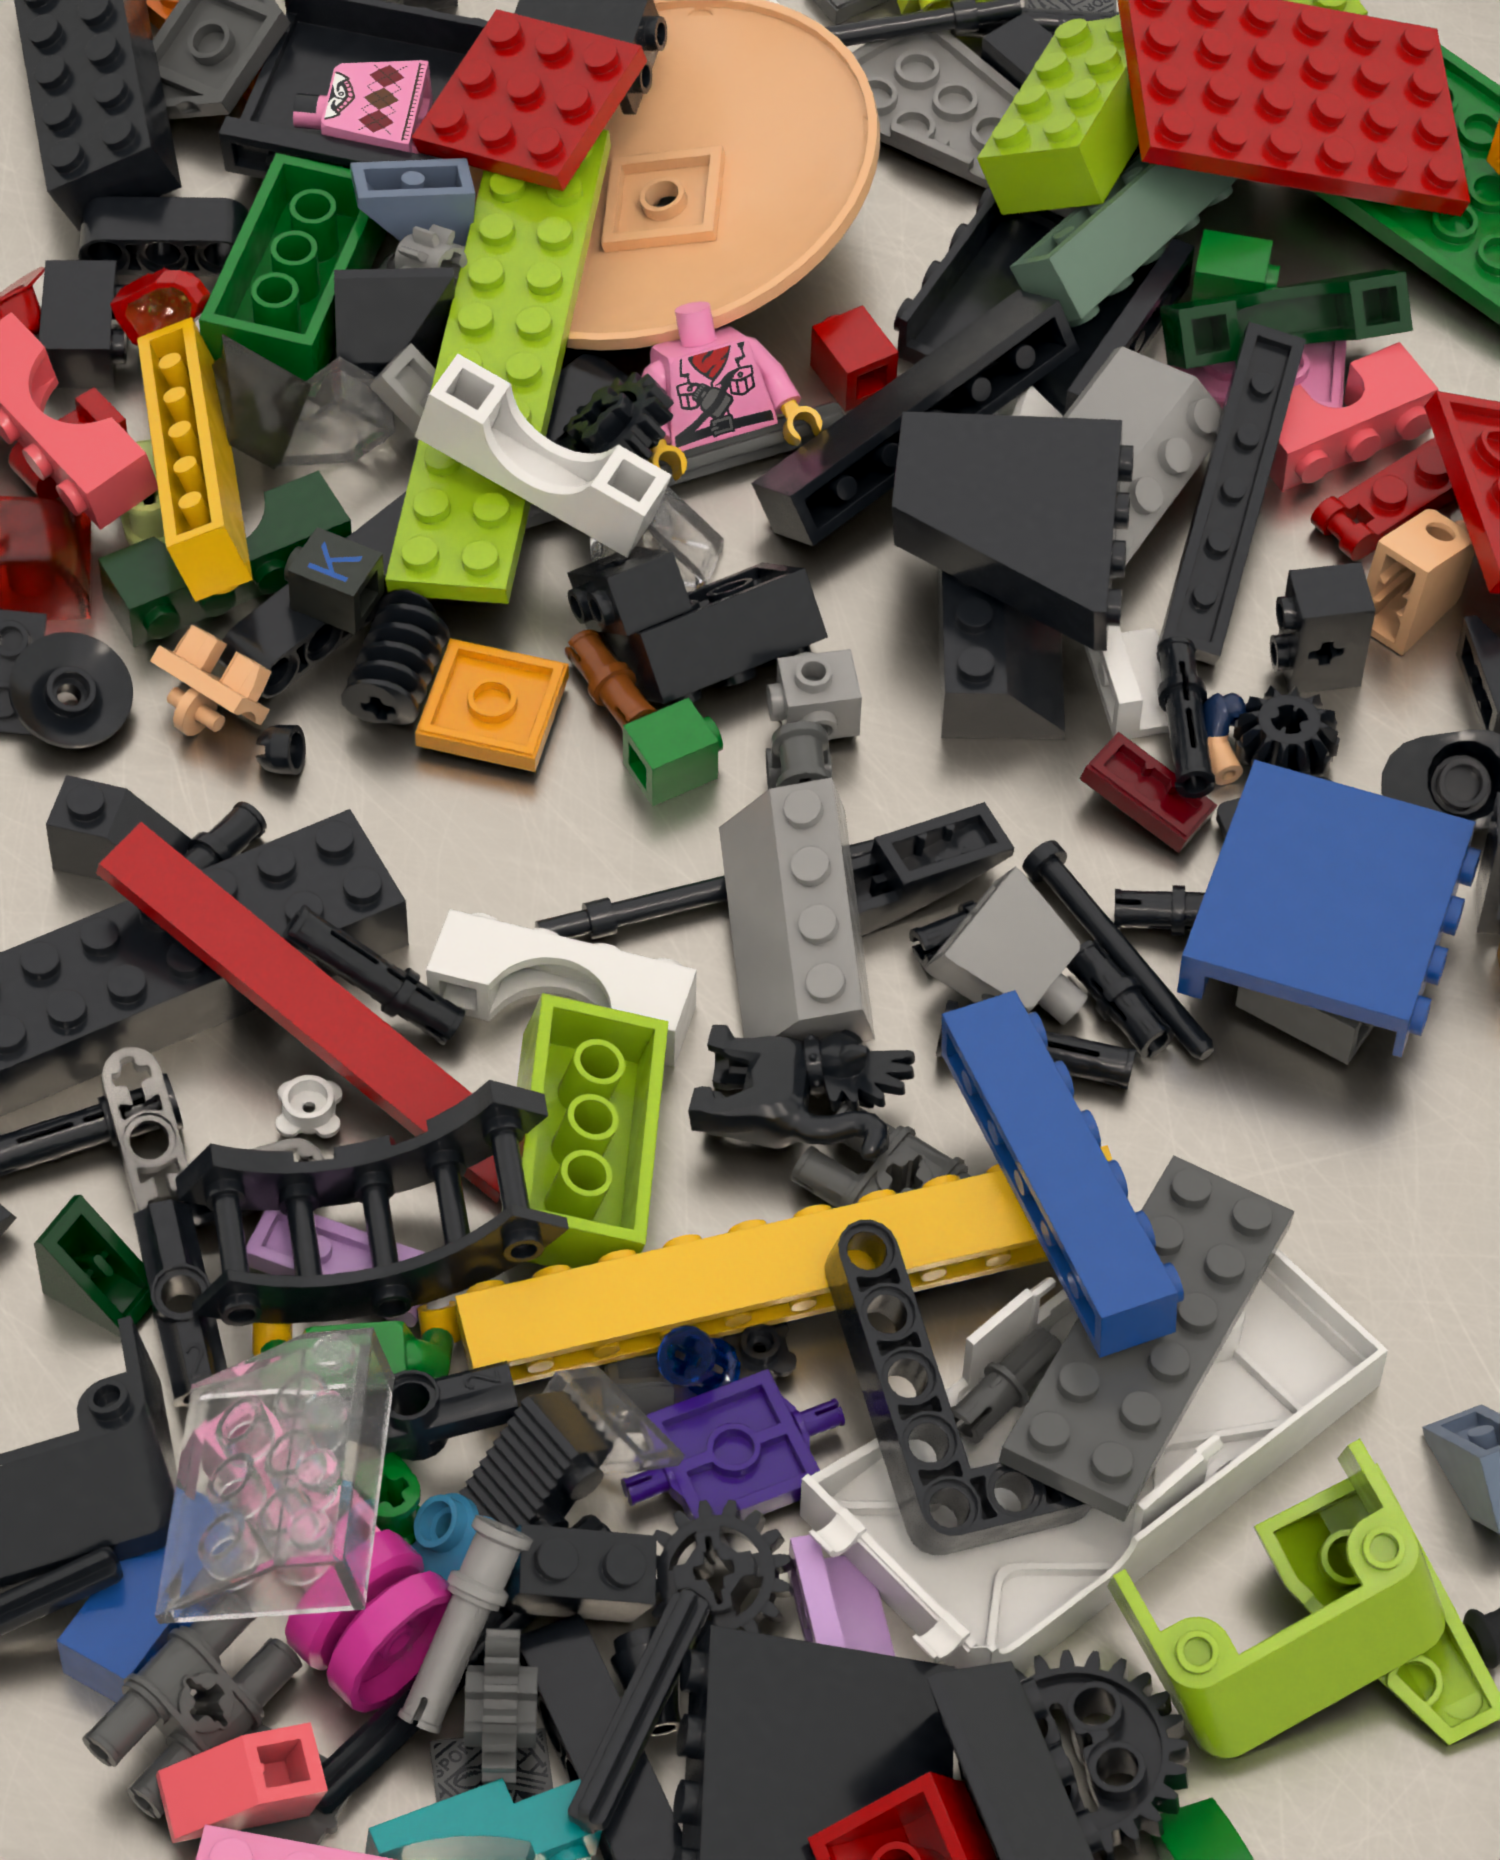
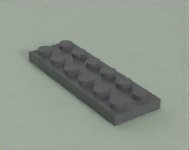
M1174 1155L1144 1204L1142 1211L1147 1215L1152 1225L1156 1240L1155 1250L1163 1264L1172 1263L1182 1283L1184 1300L1177 1303L1176 1332L1099 1358L1078 1317L1003 1444L999 1458L1000 1463L1123 1522L1131 1511L1289 1230L1295 1212Z

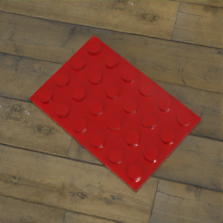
M1117 0L1141 162L1460 217L1470 204V195L1437 28L1285 0Z

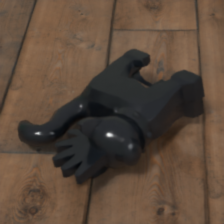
M712 1025L707 1046L708 1051L715 1053L713 1087L728 1091L734 1089L743 1091L729 1097H724L720 1091H712L711 1087L701 1086L694 1088L688 1109L691 1130L778 1149L798 1142L834 1145L853 1137L864 1138L861 1146L862 1159L875 1160L889 1148L890 1129L875 1113L858 1111L860 1109L859 1106L868 1109L874 1108V1105L884 1107L886 1105L884 1093L904 1095L905 1084L900 1080L914 1078V1069L910 1066L915 1062L914 1052L911 1050L869 1051L867 1046H863V1042L857 1034L846 1029L842 1032H835L820 1040L813 1034H809L807 1038H803L804 1041L794 1038L777 1036L736 1038L733 1036L728 1025ZM810 1094L817 1098H820L822 1094H827L832 1111L839 1110L843 1101L846 1102L852 1111L831 1116L814 1115L808 1111Z

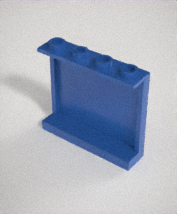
M1254 760L1182 954L1177 993L1202 999L1209 978L1395 1031L1397 1033L1392 1055L1402 1058L1409 1034L1422 1036L1428 1018L1432 999L1422 996L1426 983L1438 986L1445 967L1449 948L1439 946L1442 935L1445 933L1455 936L1461 919L1465 899L1456 896L1459 884L1471 887L1477 871L1482 850L1471 847L1476 822Z

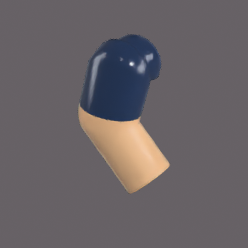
M1216 693L1205 701L1203 712L1208 734L1212 772L1215 775V783L1222 786L1235 782L1243 773V768L1228 741L1229 727H1234L1235 721L1239 720V715L1247 712L1244 700L1238 694L1229 693L1222 696Z

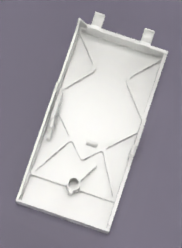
M1277 1249L1124 1522L1092 1507L1082 1519L1074 1523L947 1555H931L922 1552L912 1543L907 1534L877 1438L811 1476L807 1474L802 1478L800 1516L812 1528L809 1531V1535L831 1557L845 1555L879 1590L880 1597L916 1633L912 1636L913 1640L934 1662L944 1661L949 1666H955L956 1670L1012 1661L1014 1668L1024 1673L1034 1665V1656L1040 1655L1043 1658L1114 1600L1107 1587L1114 1574L1126 1569L1132 1582L1136 1583L1380 1386L1388 1350L1285 1254ZM1052 1277L1045 1278L1031 1290L1026 1288L966 1338L962 1378L946 1390L951 1407L956 1406L985 1378L984 1368L989 1363H1000L1034 1329L1045 1328L1063 1344L1078 1315L1064 1289L1039 1307L1040 1298L1056 1285V1281ZM1040 1381L1027 1393L1029 1397L1028 1402ZM1027 1403L1021 1408L1013 1406L977 1444L970 1443L960 1436L971 1469L999 1462L1002 1446ZM960 1419L956 1423L957 1428L964 1423V1421ZM919 1439L909 1440V1448L919 1460L924 1462L937 1461L936 1453L928 1443ZM1004 1488L994 1489L995 1497L1003 1508L1013 1512L1022 1511L1021 1503L1012 1491ZM941 1504L929 1505L930 1513L937 1523L947 1528L958 1527L957 1518L947 1506Z

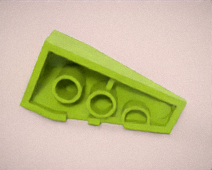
M1376 1463V1464H1375L1376 1467L1378 1468L1380 1474L1382 1475V1477H1383V1479L1385 1480L1387 1486L1389 1487L1391 1493L1393 1494L1395 1500L1397 1501V1499H1396V1497H1395V1495H1394V1493H1393V1491H1392L1390 1485L1388 1484V1482H1387V1480H1386V1478H1385V1476H1384L1382 1470L1380 1469L1378 1463ZM1349 1478L1253 1527L1285 1589L1311 1614L1361 1586L1347 1560L1346 1544L1352 1529L1358 1522L1369 1516V1513ZM1419 1542L1444 1609L1445 1628L1440 1640L1430 1650L1382 1676L1379 1680L1446 1746H1449L1500 1719V1692Z

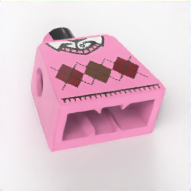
M414 60L341 63L334 68L327 96L304 93L296 94L293 107L294 127L321 130V134L325 136L421 154L417 151L411 137L432 107L433 95L429 62Z

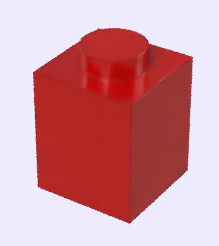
M863 305L842 314L831 315L821 323L812 326L810 366L845 412L854 409L897 378L898 351Z

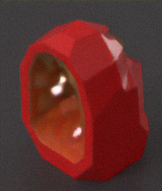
M163 268L153 274L147 273L121 288L110 305L120 327L132 344L138 346L137 338L190 317L196 322L204 310L210 297V292L193 273Z

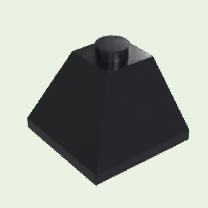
M454 267L334 270L336 354L340 403L383 402L369 387V384L410 343L436 369L452 299L455 297Z

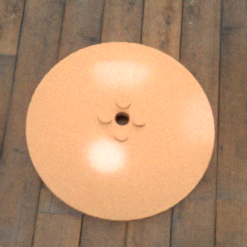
M654 0L659 16L664 17L667 24V42L664 50L658 51L652 68L651 88L647 94H643L636 115H624L619 104L604 128L609 130L611 148L567 340V348L586 350L636 349L679 340L680 336L675 309L692 302H708L711 307L714 329L719 328L755 311L784 293L816 267L842 239L857 217L869 193L877 169L880 151V122L874 95L866 74L853 53L837 36L806 15L766 0ZM469 166L476 193V204L484 170ZM676 197L670 204L656 207L662 198Z

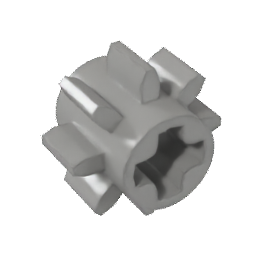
M435 224L429 230L415 226L413 227V233L404 237L396 249L395 267L396 269L454 267L455 289L460 267L464 268L467 265V257L464 253L465 247L453 243L455 238V231Z

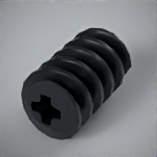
M408 589L393 590L383 596L379 602L378 611L372 619L371 629L364 638L363 648L355 660V667L348 677V685L341 694L342 705L351 714L364 721L372 723L385 722L394 725H406L414 722L420 712L419 704L427 695L426 685L433 679L435 675L434 666L441 660L442 648L450 637L448 626L443 619L436 615V609L430 601Z

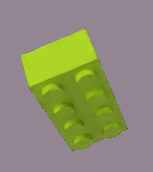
M1120 14L1112 18L1093 21L1077 18L1060 25L978 155L977 160L1002 215L1103 204L1138 146L1139 141Z
M546 993L541 994L523 1033L517 1087L543 1093L545 1095L548 1117L530 1132L525 1133L523 1140L519 1143L530 1209L567 1217L569 1229L544 1248L543 1253L539 1257L527 1262L544 1266L568 1265L573 1269L595 1264L602 1256L618 1250H634L637 1254L642 1252L647 1236L669 1021Z

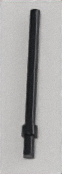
M975 0L950 1V7L827 26L825 28L837 36L847 47L954 29L956 35L979 31V25L1016 18L1022 14L1020 0H989L975 2Z
M874 839L851 844V860L870 854ZM725 875L612 903L608 897L582 903V910L535 921V928L549 929L560 936L571 939L588 935L591 940L615 935L617 934V927L728 901Z

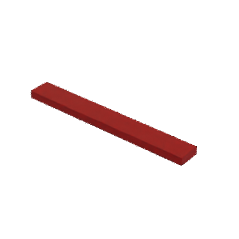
M140 822L99 863L96 872L98 876L415 1137L428 1132L426 1120L455 1106L472 1094L144 823ZM493 1155L466 1169L463 1175L495 1203L501 1199Z

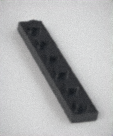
M1250 321L1244 330L1157 647L1167 638L1180 636L1192 640L1195 644L1196 660L1215 665L1221 656L1306 339Z

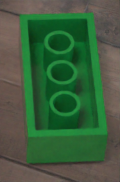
M276 152L199 318L200 333L220 371L316 393L336 348L334 270L370 269L387 232L358 208L350 169Z

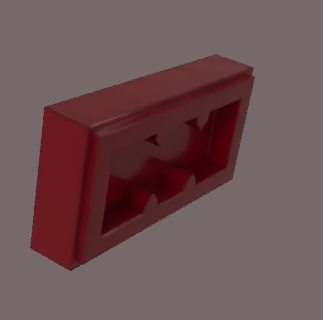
M1117 732L1089 762L1079 778L1178 853L1208 822L1218 806L1206 796L1192 799L1179 795L1175 788V773L1120 732Z

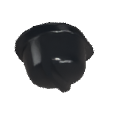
M1470 729L1422 736L1403 743L1389 756L1383 769L1381 782L1382 796L1475 821L1474 830L1489 828L1497 792H1500V734L1491 730Z

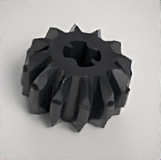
M1270 685L1263 699L1250 696L1245 704L1247 713L1239 715V720L1235 721L1233 732L1236 745L1235 755L1242 766H1250L1251 770L1254 760H1258L1311 776L1324 777L1325 773L1329 770L1330 762H1333V757L1337 756L1340 738L1337 737L1335 711L1322 709L1323 704L1321 703L1320 694L1306 699L1300 697L1297 685H1295L1288 694L1282 695Z

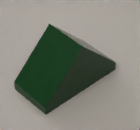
M74 1195L34 1243L42 1292L120 1337L117 1319L131 1315L136 1325L152 1305L143 1262L82 1195Z

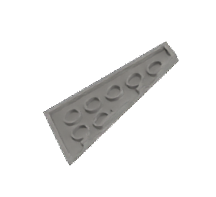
M948 30L866 43L852 52L865 72L874 95L880 122L881 142L982 187H989L977 157L1012 103L1014 96L1018 93L1019 89ZM1077 207L1048 211L1066 218Z

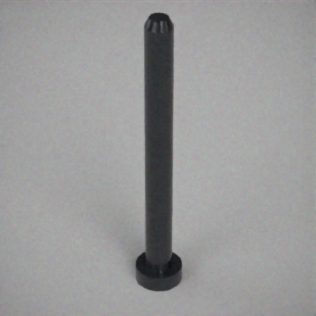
M1055 840L1046 841L1036 847L1023 862L1022 869L1035 883L1045 881L1094 940H1098L1118 968L1126 976H1134L1144 988L1142 995L1157 1014L1171 1026L1175 1032V1037L1191 1056L1200 1060L1208 1058L1214 1051L1212 1039L1066 868L1064 863L1067 859V853Z

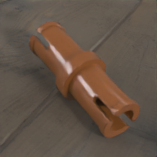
M583 630L569 640L568 643L572 647H565V656L576 666L588 682V694L598 706L606 707L621 726L622 731L623 725L657 711L635 685L636 675L625 662L616 660L595 630Z

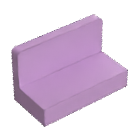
M810 1535L790 1538L789 1555L794 1562V1568L788 1571L790 1584L794 1589L793 1596L804 1641L895 1656L879 1590L845 1555L824 1558L821 1546Z

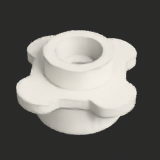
M302 1075L284 1082L279 1087L277 1093L278 1099L282 1102V1114L276 1119V1129L282 1136L293 1138L299 1133H316L321 1138H330L338 1133L341 1122L339 1117L336 1116V1104L342 1100V1089L337 1083L316 1075ZM306 1107L315 1108V1110L311 1113L303 1111V1109Z

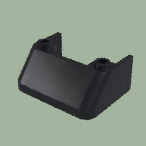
M131 1315L117 1319L126 1372L101 1379L92 1384L82 1394L77 1405L79 1431L0 1454V1594L104 1546L111 1547L119 1561L161 1549L171 1543L183 1527L184 1510L162 1384Z

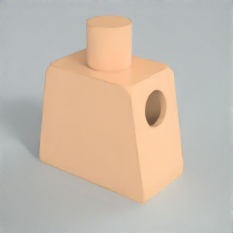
M1426 509L1378 541L1367 577V583L1375 607L1371 636L1401 656L1456 604L1462 594L1475 554L1463 520L1453 522L1436 510Z

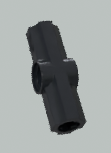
M173 1199L150 1203L143 1210L133 1213V1221L150 1293L153 1320L160 1338L175 1407L185 1406L192 1409L213 1405L220 1399L232 1395V1386L216 1318L193 1315V1310L177 1313L165 1306L172 1297L177 1295H190L197 1298L211 1285L206 1275L191 1205L189 1202H178Z
M503 1361L435 1379L426 1372L418 1370L401 1371L391 1375L383 1382L378 1393L307 1410L305 1415L320 1471L392 1452L400 1458L410 1461L425 1460L439 1453L445 1447L448 1438L507 1424V1421L514 1416L513 1411L518 1409L519 1405L508 1362Z

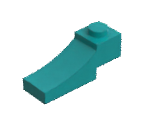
M503 1778L368 1828L365 1854L397 1860H592L591 1856L596 1855L602 1831L597 1830L594 1834L584 1832L580 1826L572 1823L568 1818V1808L581 1784L580 1779L513 1803Z

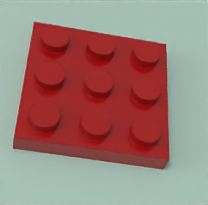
M496 9L411 138L419 153L441 159L467 158L468 165L471 167L564 191L647 63L646 56L641 45Z

